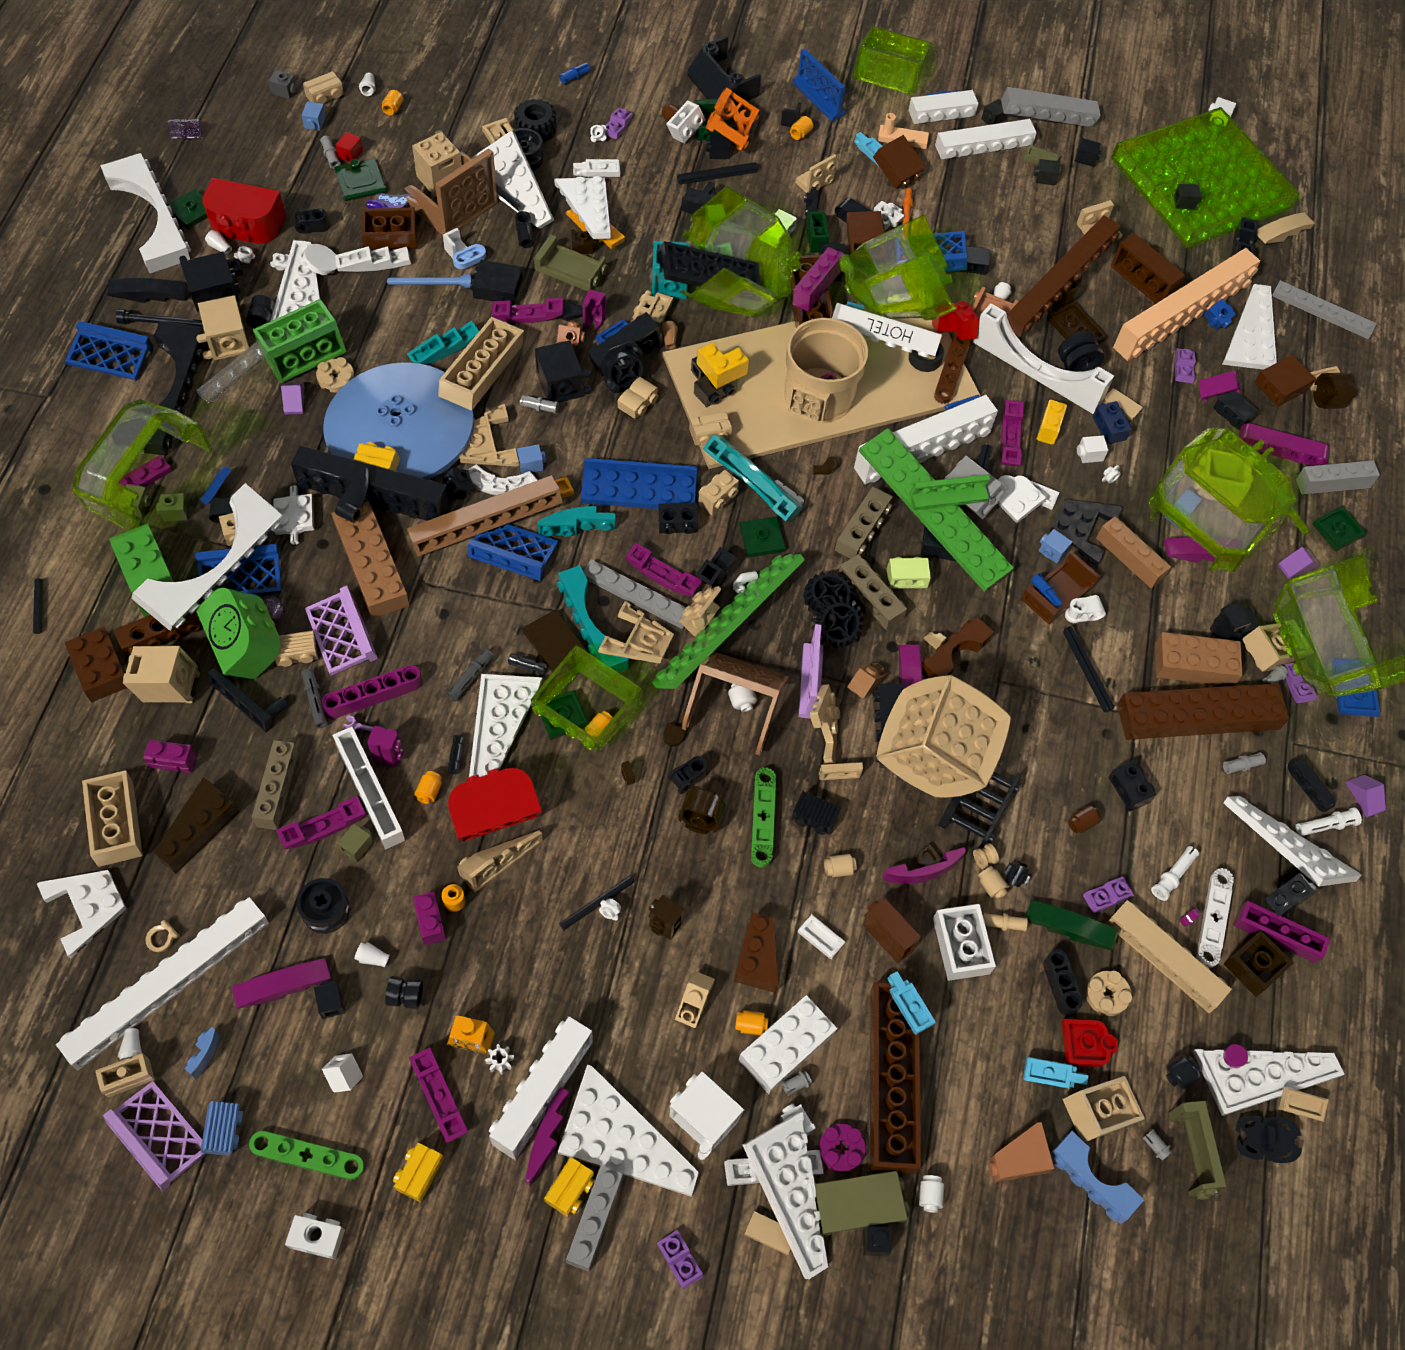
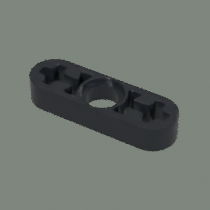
M1297 758L1288 763L1290 774L1320 811L1326 812L1335 806V800L1303 759Z

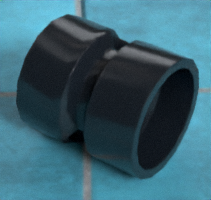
M264 295L252 297L250 310L246 317L248 325L252 328H258L270 322L275 306L274 301Z
M390 976L386 989L385 1004L396 1007L403 1003L405 1008L419 1009L423 993V980L410 978L405 982V979L402 977Z

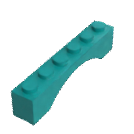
M714 434L703 448L712 458L732 471L756 491L783 520L793 521L803 509V505L722 435Z
M578 565L558 573L559 581L556 582L560 593H564L566 606L572 609L574 622L576 624L579 623L581 635L584 640L587 639L591 655L596 656V664L599 671H603L607 678L627 670L628 658L598 652L605 635L594 626L588 616L585 607L588 580L581 566Z

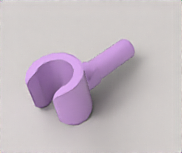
M353 716L346 717L347 721L351 722L350 725L344 724L346 729L353 727L354 731L362 729L370 732L373 729L372 726L357 723Z

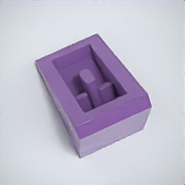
M304 382L284 383L281 386L284 414H303Z
M1301 547L1278 564L1288 580L1321 566L1312 552L1304 547Z
M1366 775L1346 781L1366 818L1386 810L1383 783Z

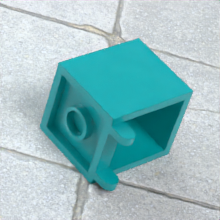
M654 241L651 296L655 297L658 292L673 297V299H686L687 284L664 279L662 255L657 254L658 248L664 241ZM672 242V243H675V244H679V245H683V246L685 245V246H688V247H689V243H684V242Z

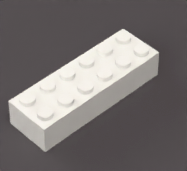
M568 1017L565 1022H560L555 1031L557 1035L553 1041L549 1040L542 1050L543 1056L540 1060L536 1059L529 1070L531 1074L527 1080L523 1079L516 1089L517 1095L513 1100H508L502 1110L504 1112L500 1120L496 1119L489 1129L492 1145L515 1161L544 1118L560 1087L563 1088L593 1043L592 1030L571 1017Z

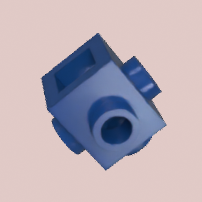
M1221 299L1203 315L1206 317L1209 325L1218 330L1221 326L1226 328L1232 323L1231 318L1235 313L1233 308Z

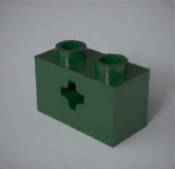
M825 211L808 212L806 232L810 252H819L820 243H829L830 237Z

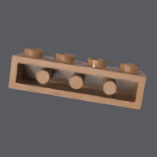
M1116 516L1101 527L1096 537L1151 589L1165 578L1171 568L1166 560L1155 553L1150 546L1144 543L1137 534L1133 533Z

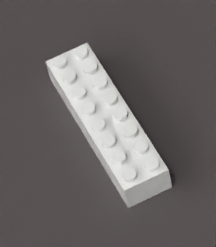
M984 395L892 433L915 459L922 463L928 458L939 456L947 450H954L964 443L968 444L974 439L987 436L991 432L998 410L987 395ZM860 445L854 469L864 484L876 482L882 477L861 455L859 449L863 445Z

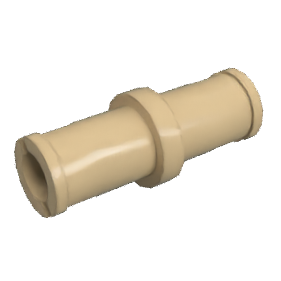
M983 913L986 927L1001 928L1002 931L1012 929L1026 932L1027 930L1026 917L1008 916L1006 913H1003V915Z

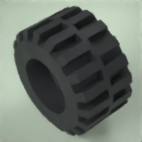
M532 99L519 103V106L515 108V129L529 128L540 134L542 143L554 137L557 129L556 111L552 104L542 101V99Z

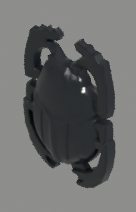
M1259 1116L1239 1117L1236 1131L1240 1132L1242 1127L1246 1134V1140L1243 1142V1145L1239 1139L1236 1141L1240 1155L1255 1160H1262V1154H1266L1265 1160L1274 1163L1294 1162L1300 1157L1302 1149L1298 1148L1294 1139L1297 1136H1301V1132L1292 1121L1281 1117H1264L1263 1123ZM1276 1121L1285 1124L1290 1128L1291 1131L1287 1130V1128L1283 1125L1276 1123ZM1247 1122H1255L1253 1127L1245 1128ZM1246 1145L1253 1148L1256 1153L1249 1152L1246 1149ZM1290 1151L1292 1152L1290 1156L1278 1159V1157L1284 1156Z

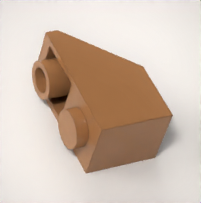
M869 663L859 668L847 688L864 699L872 694L873 690L886 678L888 673L884 671V667L880 664Z

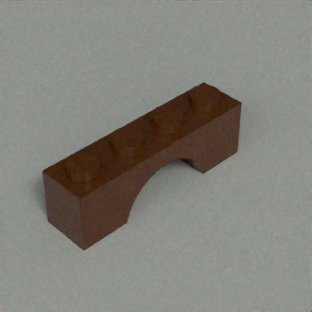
M978 617L972 621L968 620L962 626V630L959 633L954 632L950 636L949 642L946 644L942 643L936 649V653L933 656L929 655L922 662V674L927 679L952 675L955 668L952 662V654L960 650H970L978 653L991 641L994 631Z

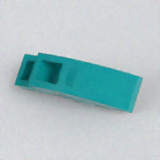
M596 506L566 509L539 520L538 534L569 537L577 536V529L585 531L615 530V513H596Z

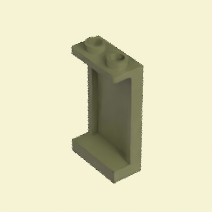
M551 234L534 257L536 271L586 291L597 287L601 276L605 275L608 269L606 257L602 256L600 261L560 246L557 244V237Z
M1206 1101L1182 1103L1169 1112L1171 1122L1184 1121L1199 1183L1198 1187L1188 1191L1189 1197L1196 1196L1197 1200L1210 1199L1211 1196L1218 1195L1219 1190L1226 1187Z
M897 1171L815 1184L817 1196L815 1197L817 1211L820 1214L819 1227L822 1237L830 1236L832 1233L866 1228L867 1226H878L896 1222L904 1223L907 1220V1216H909L908 1203L903 1201L902 1192H904L903 1179L898 1177Z

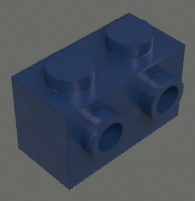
M1118 402L1097 405L1092 417L1101 435H1104L1106 445L1126 441L1132 430L1131 424L1124 416V411Z

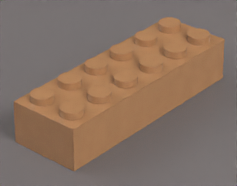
M369 501L362 504L360 518L355 523L337 516L335 512L331 514L372 619L408 607L409 602Z

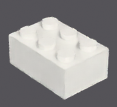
M980 904L937 910L933 917V922L948 981L991 974L996 966Z

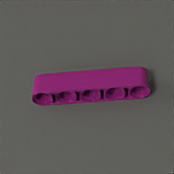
M1244 424L1241 426L1238 444L1243 448L1310 466L1327 465L1329 446L1327 444L1254 424Z
M409 665L328 693L322 700L324 710L328 717L339 718L415 691L422 685L420 670L416 666ZM372 690H377L375 693H369ZM352 697H357L355 700H349ZM332 704H337L335 707H329Z

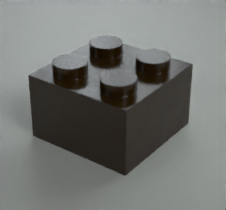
M1260 930L1224 965L1257 997L1294 962Z

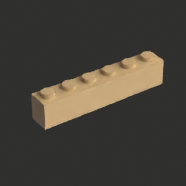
M1127 900L1106 923V925L1117 929L1118 935L1208 1013L1216 1009L1232 990L1224 979L1212 973L1205 963L1199 962L1192 956L1190 950L1178 944L1171 934L1164 932L1156 921L1143 914L1136 904L1130 903Z

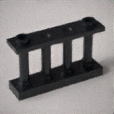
M996 772L993 773L992 780L1009 788L1005 798L987 788L976 791L1001 805L996 814L966 799L967 796L965 795L952 797L938 826L946 829L948 823H955L984 838L979 846L980 848H984L986 843L991 844L996 835L993 829L1011 794H1016L1022 784L1018 782L1021 774L1017 773L1015 779L1011 781ZM957 806H963L992 821L988 831L958 816V813L955 812Z

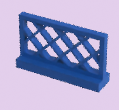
M805 48L802 49L798 76L793 78V84L831 122L845 116V110L842 108L845 86Z
M965 231L896 237L898 276L967 270ZM954 238H962L958 243L952 241ZM938 239H942L944 241L940 245L935 243V241ZM919 241H925V242H927V243H926L925 245H923V246H920L919 244H917ZM907 242L909 245L904 248L899 243ZM947 244L953 246L949 251L943 248ZM930 245L936 248L932 252L927 250ZM912 247L918 249L914 254L909 251ZM957 249L962 252L953 254ZM939 251H941V252L944 253V255H935V254L938 253ZM922 252H923L924 254L928 255V256L918 257ZM904 254L910 256V258H901V257H902Z
M78 321L76 325L78 332L65 363L137 381L148 352H152L154 347L147 336ZM82 337L90 339V343L80 346ZM106 342L108 346L98 351L96 345ZM118 346L125 348L124 351L115 354L113 351ZM94 347L96 352L86 357L84 351ZM111 350L114 356L103 360L101 355ZM141 350L140 356L133 359L130 353ZM83 354V359L79 361L73 360L75 355ZM129 355L131 360L121 365L118 359ZM99 356L102 362L91 365L89 361ZM116 360L119 366L109 369L107 364ZM134 364L133 374L124 371L125 368Z
M509 524L497 527L498 530L480 533L468 543V557L541 581L543 571L558 546L557 540ZM512 532L515 536L506 538L504 533ZM501 535L502 539L493 541L492 537ZM488 538L490 543L485 544L479 541ZM530 538L533 542L524 544L522 539ZM519 541L520 545L516 547H511L509 544L510 542ZM506 544L508 549L503 550L496 546ZM548 544L551 545V547L542 550L540 545ZM537 547L538 551L534 553H529L527 550L528 548ZM524 550L526 555L521 556L514 552ZM542 556L543 562L533 560L532 558Z
M277 545L254 546L253 549L255 551L247 559L244 557L240 561L241 565L229 576L226 575L229 582L231 581L238 586L235 589L236 591L242 589L243 591L241 592L255 595L282 592L279 562L280 551ZM231 549L196 552L198 577L204 575L203 568H215L221 563ZM274 560L275 566L270 571L262 567L266 561ZM246 563L256 565L250 573L242 569ZM259 569L267 574L260 582L253 577ZM239 571L247 576L240 584L233 580ZM270 577L276 580V587L267 588L263 584ZM250 579L258 584L253 590H247L243 587Z

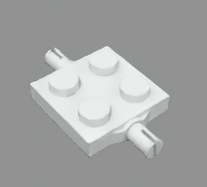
M293 485L290 486V496L274 499V508L282 514L279 521L281 525L274 533L275 535H290V543L292 545L296 543L297 545L299 543L298 534L314 530V497L312 494L298 495V487Z

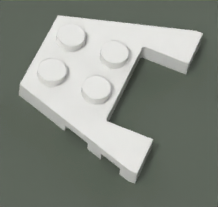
M108 870L37 883L43 900L46 903L68 893L83 928L61 938L69 958L74 957L84 944L87 945L93 940L95 934L102 928L105 929L126 910V906Z

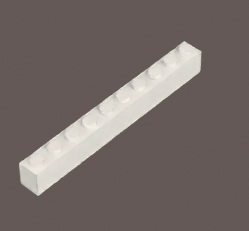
M250 897L238 902L232 911L221 915L211 927L201 930L195 939L190 943L183 944L178 949V952L171 957L163 959L153 971L142 975L140 981L133 986L125 988L119 997L105 1003L98 1013L84 1019L77 1029L63 1035L56 1046L70 1065L76 1070H80L124 1036L126 1029L137 1026L268 925L269 922Z

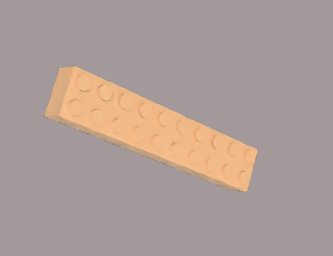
M1247 248L1241 250L1123 324L1113 348L1127 361L1133 357L1137 358L1144 350H1150L1155 343L1162 342L1168 335L1175 334L1179 328L1187 326L1193 319L1200 318L1204 312L1219 300L1223 299L1225 301L1229 296L1236 295L1240 289L1247 288L1252 282V276L1258 271L1257 267L1260 260Z

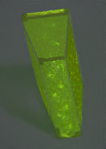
M872 26L859 46L852 78L913 95L929 58L932 42Z
M577 645L574 646L530 699L532 710L537 715H544L553 726L557 728L560 726L568 736L573 739L578 738L587 749H594L597 752L605 746L643 705L641 687ZM579 672L625 702L597 739L547 706Z

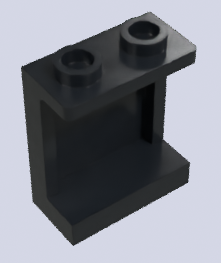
M1297 874L1267 896L1265 900L1275 913L1281 916L1291 912L1324 887H1318L1305 874Z

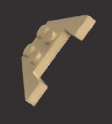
M505 404L498 406L499 409L493 412L488 411L484 413V416L476 420L474 419L473 434L468 442L469 445L465 452L459 456L461 463L519 466L516 448L496 452L490 425L509 422Z
M625 601L618 617L636 624L626 643L605 636L598 652L661 663L674 634L656 621L651 622L646 619L643 612L640 610L636 612L631 608V604Z
M821 685L817 694L819 701L814 702L813 708L815 710L810 711V718L813 727L821 728L826 745L823 759L825 765L836 764L837 722L840 719V710L835 705L836 697L835 693L831 692L830 685Z

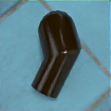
M828 457L823 465H813V475L831 474L837 467V459Z

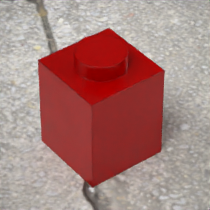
M345 132L335 144L338 158L348 162L356 159L363 151L361 137Z

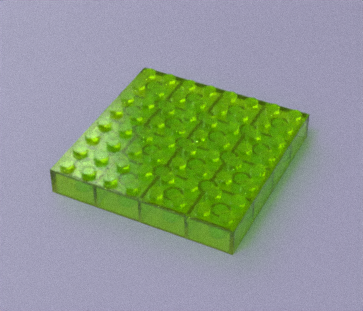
M1222 107L1118 142L1111 156L1113 162L1186 248L1236 230L1242 217L1260 221L1290 210L1300 195ZM1179 184L1199 185L1200 192H1202V201L1198 203L1196 210L1176 209L1173 196Z

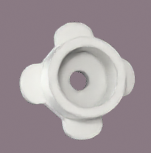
M605 125L591 127L592 136L590 139L592 142L600 140L604 142L606 140L605 131L607 128Z
M242 246L238 248L237 253H234V257L243 263H250L251 259H255V254H253L250 248Z
M273 254V261L270 262V265L277 270H285L289 255Z
M1120 466L1107 468L1103 473L1105 476L1102 482L1107 481L1110 484L1116 481L1121 475L1118 471Z
M613 899L602 900L599 912L607 919L618 920V913L621 910L619 903Z

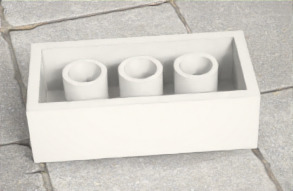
M806 995L740 1054L738 1061L762 1088L770 1094L835 1035L837 1028Z

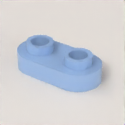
M474 244L456 252L453 255L454 266L458 269H466L479 263L480 260H484L486 258L485 247L480 244Z

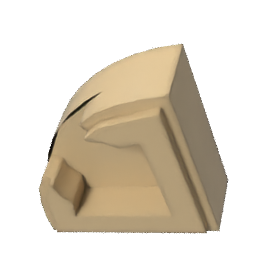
M930 632L924 639L937 649L942 643H945L946 637L941 633L934 634Z

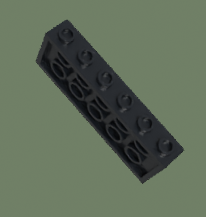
M666 241L657 250V254L662 255L664 279L757 300L762 297L759 266L756 262Z

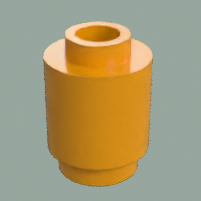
M390 90L382 102L383 112L387 115L397 113L404 101L402 94L397 90Z
M802 116L791 126V136L795 140L803 139L813 129L812 120L807 116Z
M605 711L598 713L585 727L586 736L591 741L600 742L613 728L614 718Z
M427 771L422 775L415 791V796L419 802L429 804V802L435 801L442 784V777L439 774Z
M451 884L443 889L442 900L444 907L450 912L460 911L465 905V896L462 888Z
M745 1010L737 1012L735 1030L741 1031L740 1033L760 1036L763 1031H767L768 1018H764V1013Z

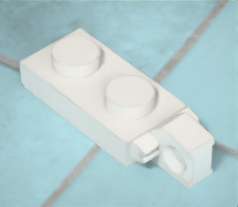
M586 159V162L573 163V175L584 177H620V163L618 159Z

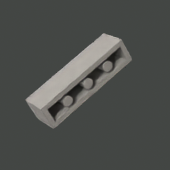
M1374 460L1306 466L1296 478V482L1301 494L1371 488L1380 474Z
M602 1165L600 1166L567 1255V1264L588 1272L590 1271L623 1180V1173Z

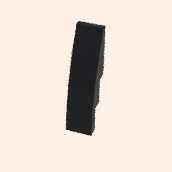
M153 278L109 279L107 296L145 303L146 299L165 302L166 298L185 301L186 283Z

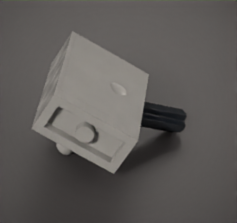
M989 444L982 445L977 464L965 456L944 479L989 474L987 469L993 446ZM990 474V481L986 485L988 501L964 504L982 520L1008 492L1005 486Z

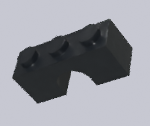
M1241 218L1234 233L1231 257L1245 248L1254 255L1255 245H1252L1257 234V220Z

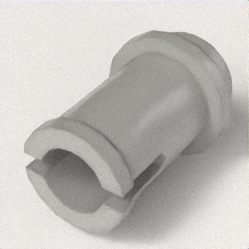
M1282 665L1275 666L1273 671L1262 680V683L1277 684L1281 679L1284 680L1287 677V669Z
M799 1071L798 1075L786 1082H782L781 1085L784 1086L783 1090L786 1095L790 1096L804 1087L808 1088L812 1081L806 1071Z
M1154 1129L1142 1138L1157 1154L1156 1158L1159 1157L1161 1160H1164L1172 1153L1171 1146H1167Z

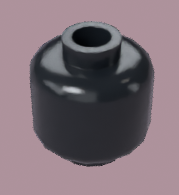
M1179 1055L1166 1065L1168 1072L1166 1078L1173 1087L1178 1085L1182 1089H1187L1200 1079L1199 1072L1201 1069L1191 1056Z

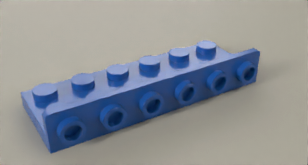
M585 458L581 503L658 509V505L664 503H695L697 467Z

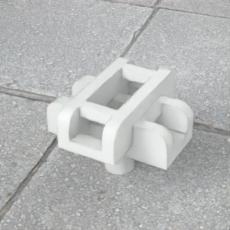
M883 201L875 206L873 210L881 211L882 219L886 220L883 225L884 230L890 225L896 227L898 222H901L905 216L902 214L901 208L893 203L886 204Z

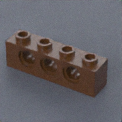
M195 611L193 614L188 613L184 617L186 621L178 629L174 627L171 631L152 615L113 631L123 653L128 659L132 653L133 646H160L169 641L177 640L186 634L197 632L203 626Z

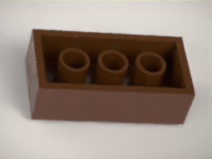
M1135 233L1120 242L1111 264L1115 271L1155 304L1179 290L1185 277L1183 272Z

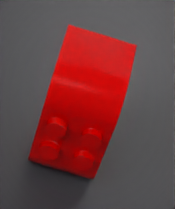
M212 178L203 195L202 201L211 230L219 231L223 237L256 244L268 243L277 237L286 218L281 194L277 190Z
M499 768L487 771L488 775L479 777V775L466 778L467 782L456 786L449 796L448 810L458 843L540 817L542 810L530 777L522 770L516 768H508L501 771Z

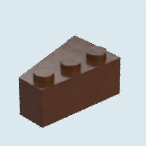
M752 912L734 982L776 993L779 984L774 920L771 917Z

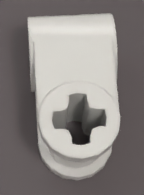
M1097 595L1073 599L1070 602V608L1065 612V618L1071 623L1096 621L1106 615L1101 600Z

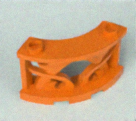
M726 87L714 106L715 111L709 116L706 129L711 132L717 131L737 145L736 149L739 151L745 150L749 143L747 139L752 123L755 124L759 118V109ZM733 100H735L739 104L736 106ZM741 106H744L745 108L750 110L751 112L749 117L744 116V113L747 111L746 109L742 110L740 113L738 109ZM733 116L738 130L729 127L724 120H729Z

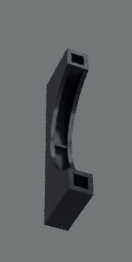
M159 321L154 336L158 346L166 351L175 361L176 374L174 383L168 395L155 409L138 419L122 423L117 436V441L122 450L167 456L168 450L172 448L174 433L176 434L178 430L179 418L183 416V406L188 401L189 389L193 386L194 374L198 372V363L203 357L204 345H207V342L199 343L196 339L197 335L205 333L203 326Z

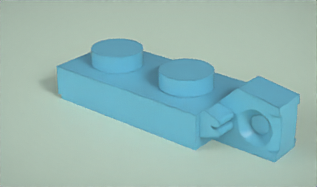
M859 132L856 134L854 142L865 155L877 164L873 156L882 145L873 137L867 138Z
M898 972L891 974L887 978L892 987L889 991L914 1034L917 1035L933 1026L936 1022L913 984L909 983L908 980L903 982Z
M1026 1056L1023 1079L1058 1087L1074 1088L1075 1083L1087 1085L1088 1075L1076 1072L1077 1067L1071 1064Z

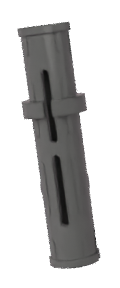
M484 648L480 655L469 663L467 670L446 692V695L456 702L473 680L484 672L486 665L494 658L493 653Z
M305 669L301 672L305 685L304 693L309 700L315 728H324L328 725L319 693L321 688L317 684L314 669Z

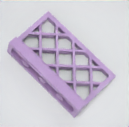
M348 586L340 588V593L305 608L331 676L368 659L370 662L378 659L355 598ZM341 600L342 604L339 610L331 609L334 602ZM318 609L324 610L320 619L313 617L312 612ZM328 612L336 614L332 623L325 621ZM341 616L348 618L344 627L337 625ZM322 624L330 626L326 635L319 633ZM334 628L342 630L338 639L330 637ZM347 632L354 634L351 643L343 641ZM328 640L336 642L332 651L325 649ZM341 644L349 646L345 655L337 653ZM353 648L360 650L361 656L356 658L349 657ZM334 657L341 658L340 665L332 668L331 663Z
M817 624L814 627L811 644H803L798 715L801 718H810V711L815 710L813 708L814 702L819 701L817 694L821 687L823 645H820L821 625Z
M153 1081L114 1111L110 1109L103 1115L106 1124L162 1192L171 1186L170 1183L206 1155V1153H200V1151L195 1155H185L187 1143H197L201 1147L202 1139ZM153 1090L157 1095L156 1104H144V1096ZM128 1108H138L135 1120L125 1119L121 1113ZM141 1108L155 1109L153 1120H139ZM169 1109L171 1111L170 1121H158V1110ZM138 1124L152 1125L150 1137L137 1134ZM155 1126H169L167 1137H154ZM183 1126L186 1129L184 1138H171L172 1127ZM143 1141H149L148 1146ZM152 1142H166L164 1154H153L151 1151ZM170 1142L183 1143L181 1155L168 1154ZM167 1159H180L179 1168L170 1174L165 1168Z

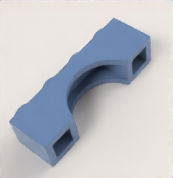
M1071 1131L1050 1153L1051 1158H1053L1052 1162L1059 1169H1064L1070 1175V1179L1075 1185L1083 1187L1088 1192V1197L1094 1203L1100 1204L1106 1210V1214L1111 1220L1120 1224L1127 1221L1144 1199L1127 1183L1110 1186L1096 1179L1088 1165L1090 1147Z

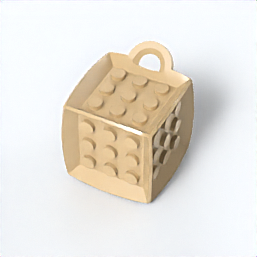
M952 675L925 679L908 686L900 693L886 721L876 757L901 779L934 797H956L970 794L985 788L989 783L1005 746L1011 716L987 695Z

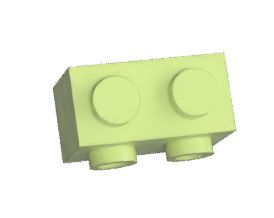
M896 557L889 559L887 566L889 587L927 588L931 579L928 558Z

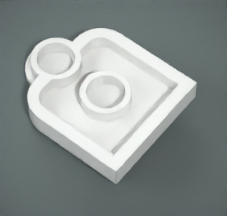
M1004 475L998 479L1008 490L1000 499L998 505L1016 523L1020 522L1046 501V497L1024 476L1013 478L1010 475Z

